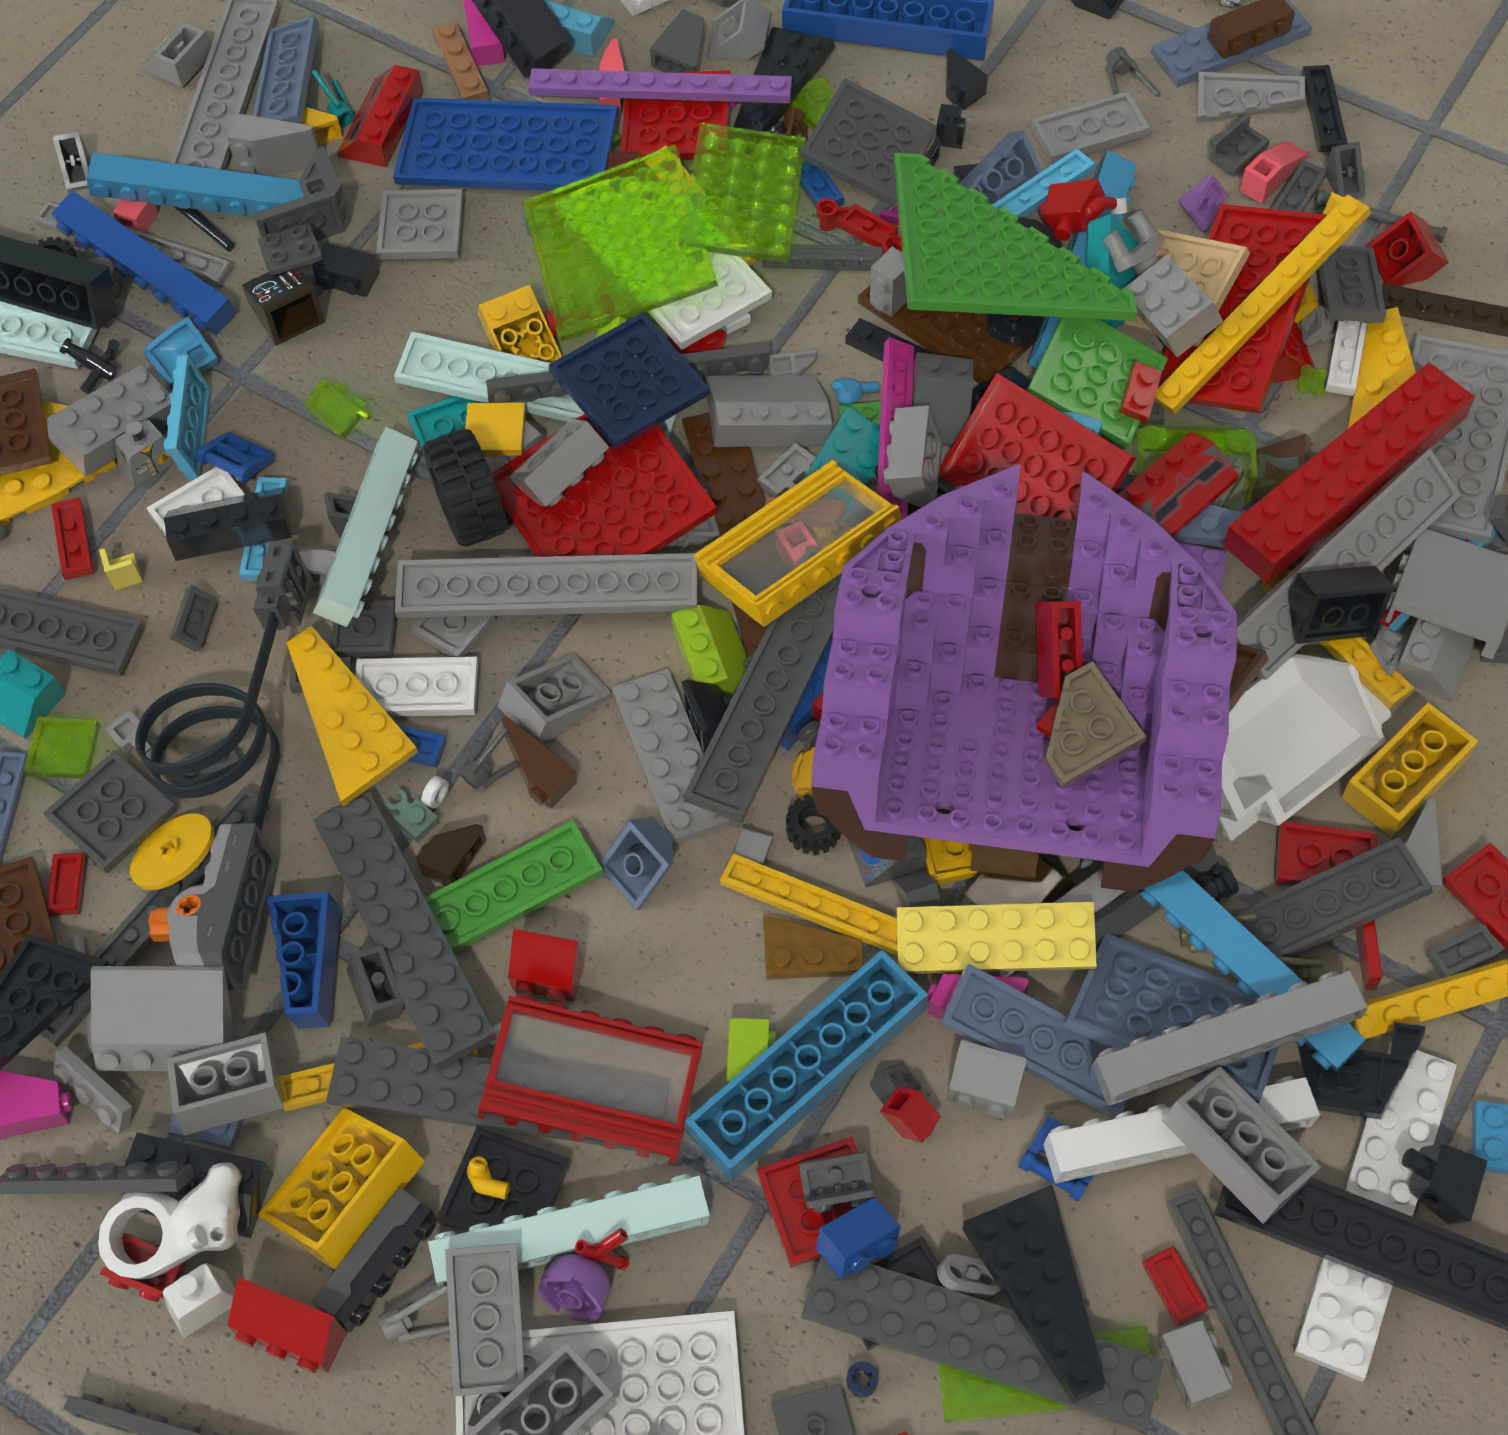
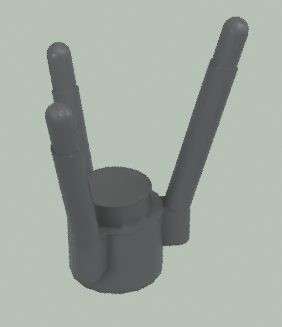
M1116 47L1108 53L1106 60L1109 65L1105 67V70L1110 78L1113 95L1119 94L1115 73L1124 75L1130 69L1155 96L1159 97L1161 95L1156 87L1138 69V64L1127 54L1123 47Z
M503 728L485 749L492 737V733L488 732L471 758L462 767L463 770L459 775L475 790L481 785L487 789L494 781L518 767L516 761L493 775L489 776L488 774L492 769L485 763V760L508 733L507 728Z

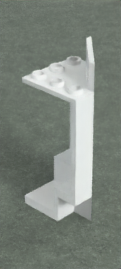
M1295 653L1267 680L1258 678L1250 684L1229 713V735L1222 761V794L1219 818L1223 828L1222 833L1230 841H1233L1258 820L1279 826L1387 742L1382 732V724L1392 717L1391 712L1360 682L1359 673L1353 664L1340 662L1332 658L1324 659Z

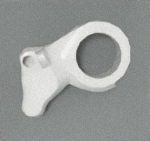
M232 1163L213 1165L203 1182L192 1189L180 1201L162 1192L125 1193L121 1201L108 1211L100 1225L99 1254L108 1269L127 1278L150 1279L170 1271L199 1252L222 1251L231 1248L238 1242L237 1225L240 1217L238 1189L242 1178L241 1172ZM147 1209L154 1213L160 1221L163 1235L161 1245L156 1254L148 1261L138 1264L131 1260L124 1251L122 1236L128 1220L137 1212Z

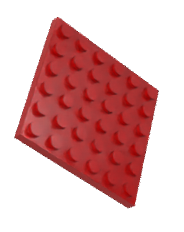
M585 414L575 419L587 421L609 448L603 453L605 455L604 459L594 467L590 465L583 472L584 477L572 487L569 485L562 491L563 497L553 506L547 505L544 507L538 505L509 479V476L555 433L522 453L521 456H517L492 472L502 506L536 557L655 554L719 513L717 506L658 425L619 448L614 449Z

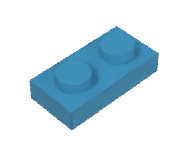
M1476 1100L1473 1104L1472 1155L1488 1161L1485 1169L1487 1172L1508 1173V1105Z

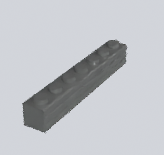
M763 243L762 268L871 271V266L882 257V247Z

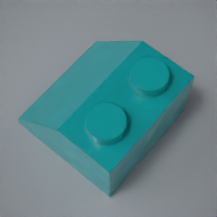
M8 650L0 659V724L27 739L64 697L65 693L55 676L13 651Z

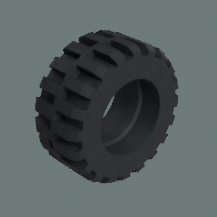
M463 428L427 441L422 448L427 468L444 515L459 546L469 547L503 534L507 529L505 511L491 470L474 433L469 429Z

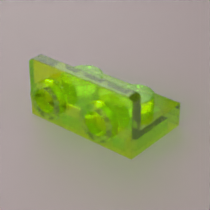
M322 378L303 406L339 436L346 439L362 416L370 420L373 415L365 409L367 404L355 395L352 398L346 393L349 389L340 382L334 380L333 383H330Z

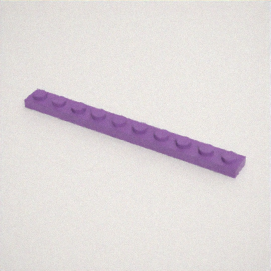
M532 68L528 90L529 95L790 103L792 76Z

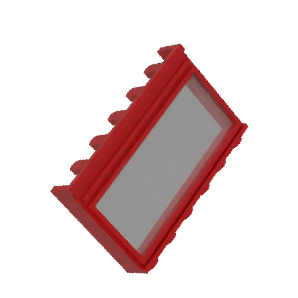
M520 994L516 997L509 995L480 1100L477 1118L484 1120L487 1112L504 1116V1123L516 1126L518 1120L537 1124V1131L549 1134L551 1128L570 1132V1139L582 1142L584 1136L603 1140V1147L614 1150L617 1144L637 1148L636 1155L640 1157H649L650 1152L669 1156L668 1164L674 1166L680 1149L703 1042L696 1041L697 1039L694 1036L688 1034H678L677 1036L664 1033L663 1029L655 1026H646L645 1028L634 1026L632 1022L622 1018H614L613 1020L601 1018L598 1013L589 1010L581 1012L568 1010V1007L561 1003L551 1002L548 1005L536 1002L533 997Z

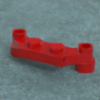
M822 199L817 203L816 216L819 219L821 230L831 231L838 227L871 246L882 247L883 255L891 247L902 252L901 237L898 236L897 226L856 204H853L851 207H838L836 201L832 199Z

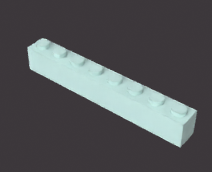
M385 427L366 470L315 605L314 614L344 627L348 626L352 617L358 619L365 603L360 600L361 596L367 595L373 581L368 578L369 574L375 573L381 559L376 556L377 552L382 553L388 540V536L384 535L385 530L390 531L396 515L391 514L392 510L397 511L403 498V494L399 493L400 489H405L411 474L407 473V469L413 468L418 454L414 452L418 441Z
M690 1174L679 1175L672 1178L671 1183L659 1186L657 1182L646 1183L637 1188L638 1191L626 1194L623 1190L613 1191L604 1195L605 1199L593 1202L589 1198L580 1199L572 1202L571 1207L557 1210V1207H547L537 1211V1215L524 1218L523 1215H514L505 1218L502 1224L490 1226L489 1223H481L471 1226L469 1232L457 1235L454 1231L440 1233L434 1237L435 1240L428 1241L437 1288L440 1289L447 1285L445 1249L516 1243L519 1271L552 1263L563 1255L579 1254L575 1251L577 1241L582 1239L597 1244L619 1228H623L628 1234V1240L621 1244L625 1245L706 1225L709 1222L710 1214L700 1176L691 1178Z

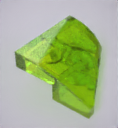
M826 76L808 81L788 107L801 109L805 114L804 122L812 131L834 96Z

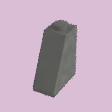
M682 9L651 46L652 68L666 73L700 72L705 43L704 18Z

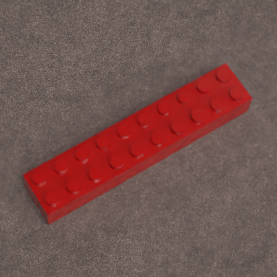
M1427 363L1230 524L1223 547L1268 584L1368 501L1422 449L1431 448L1465 420L1475 396L1432 363Z

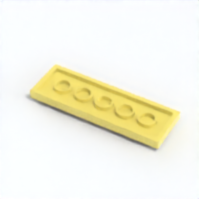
M1094 902L897 907L898 965L907 974L962 973L968 964L983 972L1097 969Z

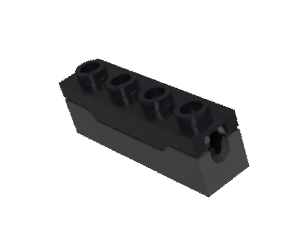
M399 1187L312 1301L320 1311L334 1316L339 1324L350 1333L356 1326L360 1327L369 1317L370 1307L378 1297L382 1298L391 1288L393 1283L391 1279L397 1271L404 1269L411 1262L414 1256L413 1250L419 1242L427 1240L434 1231L436 1217L432 1209Z

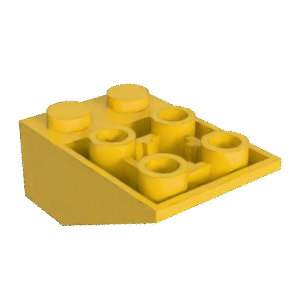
M530 284L479 304L477 315L495 351L552 363L562 357Z

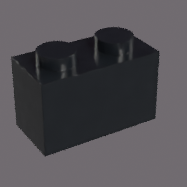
M325 243L321 249L323 259L314 262L312 265L317 285L327 289L332 288L344 291L350 295L367 297L379 275L375 255Z

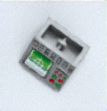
M183 23L172 31L141 64V70L183 87L206 62L210 51L206 32Z

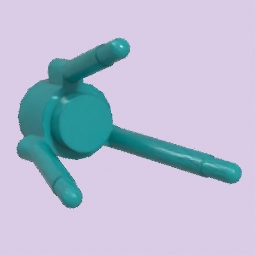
M313 70L312 74L331 100L327 106L328 113L337 116L340 127H346L352 122L355 112L349 106L338 81L334 79L332 82L340 100H337L319 73ZM307 104V105H306V107H308V108L318 110L317 108L311 106L310 104Z

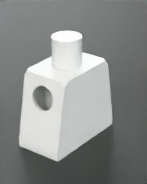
M205 1263L187 1275L180 1277L176 1282L165 1288L162 1293L167 1310L183 1338H186L231 1308L235 1287L224 1270Z

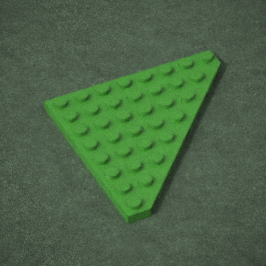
M894 153L893 166L908 309L1117 321L1136 320L1138 312L1135 296L1132 291L1125 287L1119 289L1110 283L1111 278L1095 267L1089 269L1079 263L1080 257L1063 246L1058 249L1050 244L1048 236L1032 226L1026 228L1018 223L1019 217L1003 207L997 209L988 203V197L973 187L967 189L958 183L959 178L944 168L938 170L929 164L930 159L924 155Z

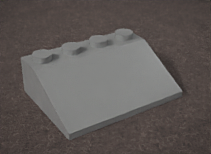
M815 375L704 376V382L710 388L707 404L714 447L792 446L794 443H797L799 446H823L830 434L832 420L828 400Z
M92 966L91 1045L96 1071H168L167 1059L235 1041L224 967Z

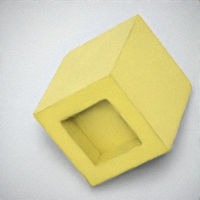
M105 548L99 550L104 571L114 591L143 582L134 553L111 560Z

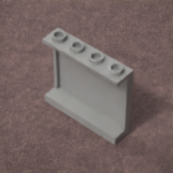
M1430 529L1424 530L1404 551V553L1410 555H1403L1397 570L1403 574L1397 572L1392 585L1396 593L1392 592L1386 609L1389 612L1385 622L1390 623L1396 610L1485 641L1481 656L1493 660L1508 622V556Z

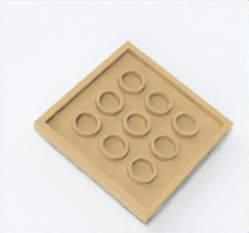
M1158 229L1164 239L1162 246L1155 254L1158 261L1168 254L1213 301L1219 311L1250 255L1248 248ZM1138 315L1135 321H1125L1124 325L1117 327L1158 337ZM1201 338L1199 341H1197V342L1194 344V346H1198V347H1199V345H1200V343L1202 342L1203 338Z

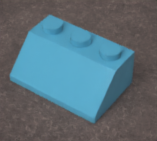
M544 0L571 39L565 49L594 57L615 24V19L553 0Z

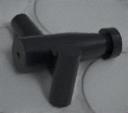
M66 338L59 350L60 353L64 355L67 353L84 367L91 370L80 387L86 394L92 392L101 377L110 381L118 369L117 366L108 362V360L117 358L120 345L115 339L108 342L107 351L101 357L73 344V340L70 338Z

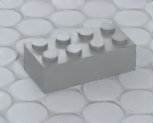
M140 364L48 417V438L84 476H87L117 458L114 441L126 433L125 427L129 422L139 421L141 423L144 420H149L159 432L167 428V416L170 415L171 409L170 393Z
M566 1341L465 1435H585L618 1403L614 1393Z

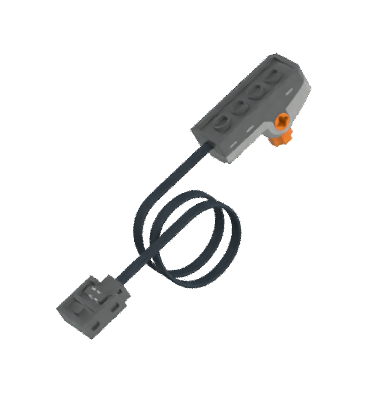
M293 540L270 541L267 552L262 559V570L256 580L255 589L257 597L253 610L265 631L248 692L246 693L238 688L217 683H200L177 688L164 694L149 706L138 724L135 736V746L139 757L145 766L150 769L156 783L165 793L178 798H198L221 791L243 777L259 758L265 745L267 733L269 734L271 749L252 822L220 825L217 836H215L212 842L210 862L205 867L204 883L191 886L180 892L172 900L169 907L151 910L148 919L150 937L154 942L170 941L171 951L177 966L224 967L228 991L242 990L246 987L267 904V896H269L278 861L261 833V828L279 764L280 745L273 729L266 721L262 710L257 704V699L277 628L301 625L313 581ZM201 696H225L244 702L243 708L211 706L190 711L176 718L159 734L152 748L150 759L146 756L145 745L149 730L155 720L171 706L181 701ZM211 719H239L230 734L210 751L183 762L161 763L163 753L168 744L184 729ZM251 722L257 725L256 735L249 750L236 765L222 775L207 782L189 786L172 785L161 779L160 775H187L212 766L235 749L245 736Z

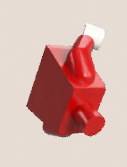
M1098 179L1050 184L1047 202H1043L1039 206V212L1044 223L1050 226L1051 230L1054 231V236L1061 241L1069 240L1071 233L1087 232L1089 222L1097 219L1104 211H1111L1112 214L1127 212L1126 197L1106 196Z

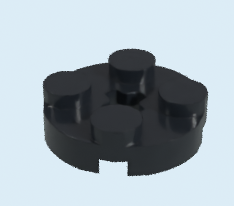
M987 313V333L990 337L996 338L1001 342L1023 347L1028 345L1030 340L1035 338L1040 332L1043 316ZM1013 316L1019 317L1016 322L1010 321L1008 318H1013Z

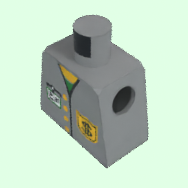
M144 420L141 423L139 421L129 422L125 427L126 433L114 441L119 469L135 488L175 463L171 456L165 452L164 436L149 420Z

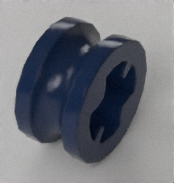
M867 1362L853 1364L848 1370L846 1379L849 1391L854 1396L860 1398L872 1395L878 1385V1372L873 1365ZM863 1371L865 1376L871 1375L872 1381L868 1380V1387L862 1388L860 1383H854L852 1378L857 1379V1372Z

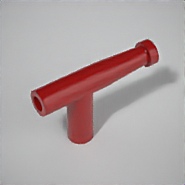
M619 1228L597 1244L581 1239L575 1245L577 1253L599 1262L616 1266L617 1269L625 1270L629 1265V1259L626 1256H619L611 1252L628 1240V1234L623 1228Z

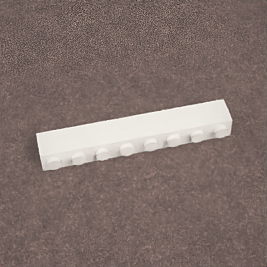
M1293 1076L1283 1077L1276 1080L1274 1084L1265 1086L1259 1105L1286 1132L1311 1127L1320 1116L1306 1077L1295 1080ZM1166 1104L1153 1106L1147 1112L1135 1114L1134 1111L1123 1112L1113 1120L1091 1119L1083 1123L1081 1127L1059 1126L1050 1131L1043 1144L1055 1184L1193 1152L1162 1122L1172 1108L1167 1107Z

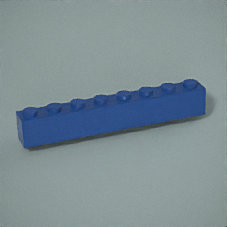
M72 190L51 213L58 222L56 227L61 233L67 237L70 235L74 236L75 241L85 250L91 248L97 257L108 258L112 261L115 270L124 277L127 275L131 276L133 282L145 291L147 288L151 290L152 295L160 303L165 305L168 302L171 304V308L182 318L188 316L200 331L205 332L207 330L216 336L237 313L226 296Z

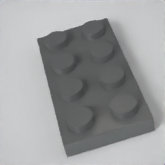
M1340 245L1319 267L1327 319L1358 321L1368 324L1384 323L1386 309L1374 248Z

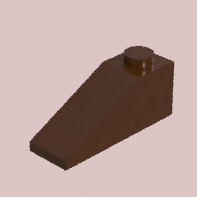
M505 716L502 719V728L508 729L505 738L527 786L530 797L538 804L542 805L545 803L552 809L576 784V771L509 717Z

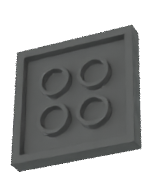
M113 751L43 814L47 820L103 871L109 873L173 815L177 808L173 802Z

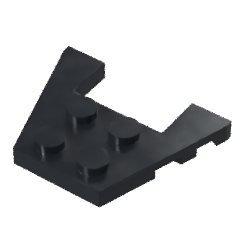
M1394 1022L1390 1054L1358 1050L1337 1072L1331 1067L1328 1070L1321 1067L1312 1058L1315 1052L1306 1043L1302 1046L1298 1045L1304 1077L1308 1081L1318 1110L1381 1120L1425 1037L1426 1026Z

